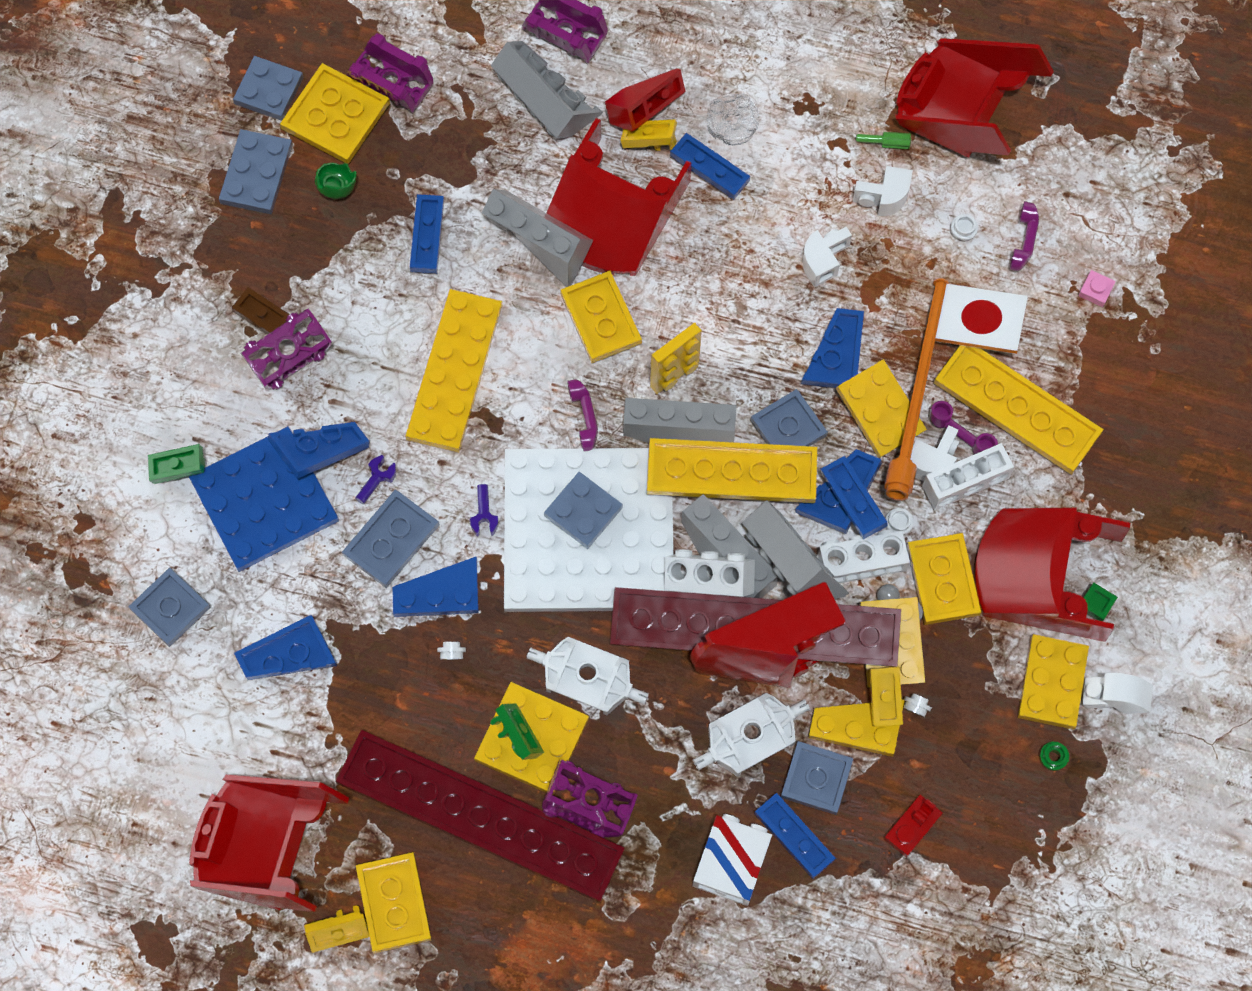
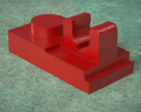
M919 795L888 832L884 840L907 858L941 817L943 812L929 799Z

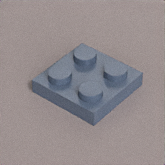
M254 56L233 98L234 104L282 121L304 78L303 73Z
M797 389L752 415L750 420L767 444L811 446L825 438L828 434L825 427Z
M579 471L545 510L544 517L586 549H589L621 511L623 504Z
M170 567L128 606L168 647L211 608Z
M798 741L781 798L837 815L854 758Z

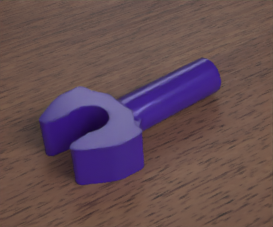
M380 455L372 459L368 464L372 476L355 499L359 503L364 504L380 482L387 481L392 483L396 477L395 463H392L387 471L382 472L379 468L385 461L384 456Z
M479 484L477 485L478 514L470 518L471 529L478 537L480 535L479 525L482 522H487L490 524V534L493 536L498 529V516L492 515L489 512L488 485Z

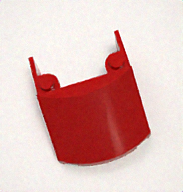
M949 38L939 39L937 41L938 47L930 54L924 52L910 69L902 83L896 101L898 106V115L895 114L897 122L900 126L968 158L972 152L1009 155L1011 149L998 126L988 122L1006 90L1020 89L1030 75L1045 77L1053 75L1054 71L1040 45Z
M595 118L575 154L570 155L546 213L593 240L581 266L599 273L611 271L612 275L622 273L636 276L691 181L692 163L689 161L685 162L675 181L659 176L653 178L646 189L632 184L599 168L603 159L602 149L598 146L601 141V120Z
M1077 507L1003 508L986 529L975 560L974 583L982 616L1106 642L1114 630V624L1086 618L1088 611L1086 600L1076 593L1063 591L1071 540L1091 542L1098 537L1122 542L1130 530L1131 523L1077 512Z
M822 582L709 632L705 635L707 642L697 643L691 652L690 659L696 672L702 675L790 688L793 676H801L809 671L808 667L821 662L798 659L796 652L799 651L800 654H803L815 648V642L819 639V636L843 626L845 618L827 583Z
M226 774L222 779L226 783L217 795L211 794L194 833L189 865L193 866L194 880H190V886L201 891L279 911L280 908L315 912L316 905L298 897L299 885L296 881L290 879L306 823L318 821L323 815L327 802L348 804L349 797L321 782Z

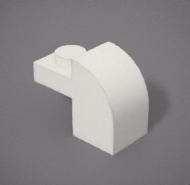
M886 166L883 185L856 181L853 202L865 207L879 206L878 216H888L898 212L906 203L913 170Z
M847 227L839 231L834 229L828 232L824 238L817 230L807 239L802 264L804 272L814 288L838 276L840 264L834 254L850 247L852 234Z
M948 425L937 448L916 439L911 455L912 462L917 466L916 479L924 481L927 474L956 463L957 458L953 455L960 442L956 440L958 429Z
M1105 673V677L1085 678L1083 706L1086 708L1114 707L1124 714L1151 713L1153 685L1140 677L1123 673Z

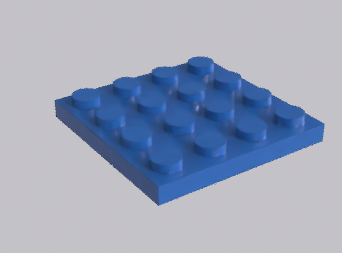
M289 426L277 431L279 435L292 434ZM268 436L205 467L204 473L188 476L238 572L339 522L314 472L297 479L268 441Z

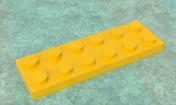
M453 289L449 290L405 435L406 440L460 452L503 306L502 301Z
M960 345L934 380L935 385L1071 475L1104 430L981 348Z
M650 438L647 495L700 497L704 494L707 498L815 503L817 447Z

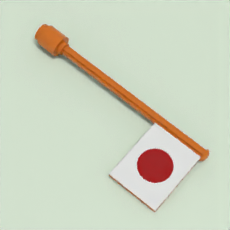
M938 278L933 282L935 290L900 455L890 461L884 487L889 498L903 501L908 499V496L913 491L917 466L912 462L911 455L935 341L1017 354L1028 296L949 284L944 278Z

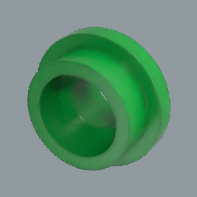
M1049 742L1041 749L1040 760L1047 769L1058 771L1067 765L1069 752L1063 744ZM1052 752L1056 753L1059 756V760L1052 761L1049 754Z

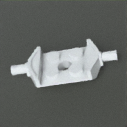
M565 638L551 652L548 651L547 654L532 647L527 654V659L540 663L545 667L546 692L551 693V691L602 710L605 715L610 714L625 699L630 698L645 705L649 693L632 688L629 660L573 638ZM584 667H592L596 675L591 680H584L580 677L579 672Z
M765 693L715 720L708 727L710 741L708 752L693 759L696 768L700 770L713 762H717L738 777L742 771L788 746H794L795 729L793 720L804 712L809 711V705H806L807 702L803 699L791 707L789 705L785 706L774 696ZM754 725L759 728L761 734L756 739H749L745 736L744 729L747 726Z

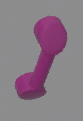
M1027 201L1023 203L1019 222L1028 225L1023 249H1014L1010 270L1014 271L1022 270L1031 259L1039 225L1037 208L1034 203Z
M578 379L568 380L567 384L571 402H581L587 428L579 431L581 446L584 452L590 451L594 448L598 436V426L591 396L581 381Z
M937 401L932 405L930 410L932 423L938 428L947 429L949 425L958 429L957 437L970 445L974 454L998 445L997 439L992 434L983 433L976 437L951 419L953 408L948 402Z

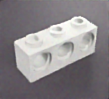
M1002 443L927 474L922 487L934 510H937L1009 479L1014 466Z
M892 529L881 531L878 535L867 537L864 540L861 535L854 536L849 541L844 542L829 540L824 542L822 546H819L817 554L818 559L834 575L833 578L839 584L905 572L910 564L903 532H894ZM893 547L896 549L897 554L888 555L884 552L883 548ZM866 552L870 559L860 560L857 558L856 553ZM830 557H838L841 559L842 564L838 566L832 565L828 559Z
M680 549L675 550L674 555L665 557L664 591L739 597L754 594L755 559H745V554L729 553L727 557H718V552L704 551L701 552V555H692V550ZM682 564L686 567V576L681 572ZM707 566L712 569V578L707 575ZM733 568H736L739 573L738 581L733 577Z

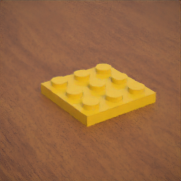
M322 63L281 121L280 127L293 136L349 164L389 106L390 99Z
M510 682L499 706L517 703L544 753L536 759L522 760L514 752L512 741L509 737L499 738L497 736L504 729V725L501 722L498 725L490 724L474 757V761L547 793L559 760L570 761L587 725L589 716Z

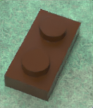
M249 287L231 307L234 313L267 335L286 323L287 316L290 315Z

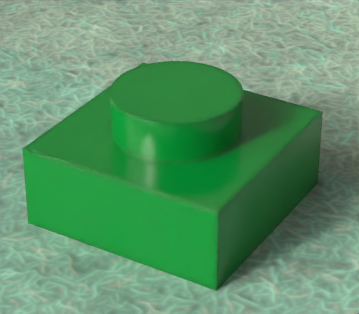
M1093 582L1084 597L1088 604L1087 614L1096 620L1104 621L1118 597Z

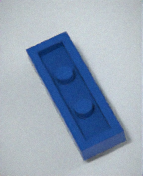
M685 133L670 151V156L682 165L686 161L691 162L692 172L733 200L750 181V175L688 133Z
M417 194L410 272L437 274L444 196Z
M845 456L821 468L822 476L863 540L888 526L887 520Z
M777 793L755 811L754 814L812 879L817 877L835 861L836 858Z

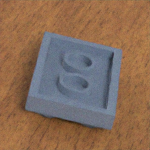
M240 129L219 196L220 204L272 215L293 146L292 140Z
M395 489L345 547L342 555L387 588L440 524L438 520Z

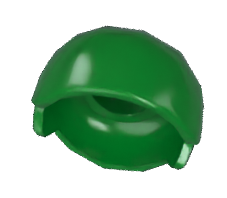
M333 162L323 164L316 171V188L323 196L332 200L346 198L355 187L357 172H352L347 163L340 165Z

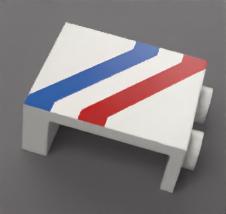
M723 814V817L716 815L692 887L748 906L772 834L767 833L768 830L760 825L751 824L749 827L740 824V820L734 816Z

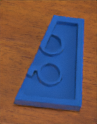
M836 309L823 339L802 378L801 384L836 388L858 374L864 311Z
M355 422L322 426L320 430L305 432L304 429L293 430L292 434L279 435V432L268 434V441L297 479L369 448L368 438Z
M856 449L847 457V460L868 491L882 464V460ZM826 481L816 488L815 503H800L795 508L797 514L847 534L852 524L849 516Z
M477 556L393 586V616L479 613Z
M312 615L234 653L247 680L337 666Z

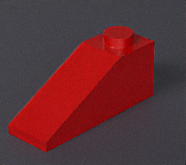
M676 68L625 87L606 100L605 105L610 124L633 132L685 93L681 69Z

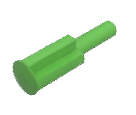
M883 132V135L857 134L856 141L882 143L883 148L910 149L911 133Z

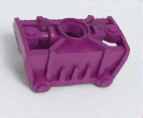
M538 0V3L522 24V30H528L536 34L537 38H543L569 51L572 56L576 55L584 59L586 63L596 53L608 32L604 15H602V9L598 6L589 7L578 0ZM543 6L553 11L557 19L553 17L550 19L545 18L544 12L540 8ZM567 26L571 28L572 32L569 33L560 27ZM592 31L600 36L598 39L594 37L586 39L583 37L584 33L582 32Z
M376 33L371 37L364 49L365 51L351 65L346 75L394 101L397 106L401 105L413 113L433 85V77L427 65L428 62L423 56L417 55L414 57L386 42L382 34ZM370 55L381 61L383 69L379 66L371 67L369 60L366 59L367 56ZM393 75L398 80L394 84L385 79V77ZM416 80L425 86L423 89L420 87L410 88L408 82Z
M309 308L299 314L297 312L291 313L287 316L286 323L257 342L255 340L249 341L245 344V350L240 353L265 389L272 388L277 390L281 388L285 379L312 361L319 362L325 358V352L331 346L332 341ZM310 317L312 321L309 323L307 331L302 334L298 331L293 335L294 329ZM322 335L324 337V340L313 347L302 346L307 343L305 339L309 336L316 337ZM283 340L291 341L295 346L294 352L290 355L282 354L279 350V343ZM264 348L271 349L267 352L268 356L264 359L258 358L252 361L249 359ZM271 361L274 364L280 361L278 370L263 379L261 374L265 371L266 365Z
M559 760L547 794L544 797L542 808L546 816L550 818L558 816L602 838L619 837L626 828L638 795L623 790L624 788L618 783H607L582 771L581 768L576 767L570 761ZM568 779L574 780L576 783L571 785ZM567 789L571 791L570 796L577 800L566 802L552 794L554 790L562 791ZM589 789L595 790L599 796L598 803L595 806H591L585 801V793ZM613 800L629 803L628 805L621 804L617 806L613 804ZM603 811H614L615 816L621 820L620 826L607 821Z

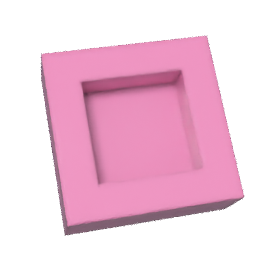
M1091 270L1079 293V297L1104 307L1116 281Z

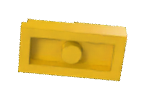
M676 119L646 121L633 132L623 129L620 140L622 147L640 148L654 146L655 150L660 151L662 145H669L670 150H672L677 142L675 137L677 121Z
M900 667L870 668L873 726L903 725Z
M353 906L354 913L343 915L342 910H338L336 918L331 917L304 925L312 953L368 938V928L359 906Z

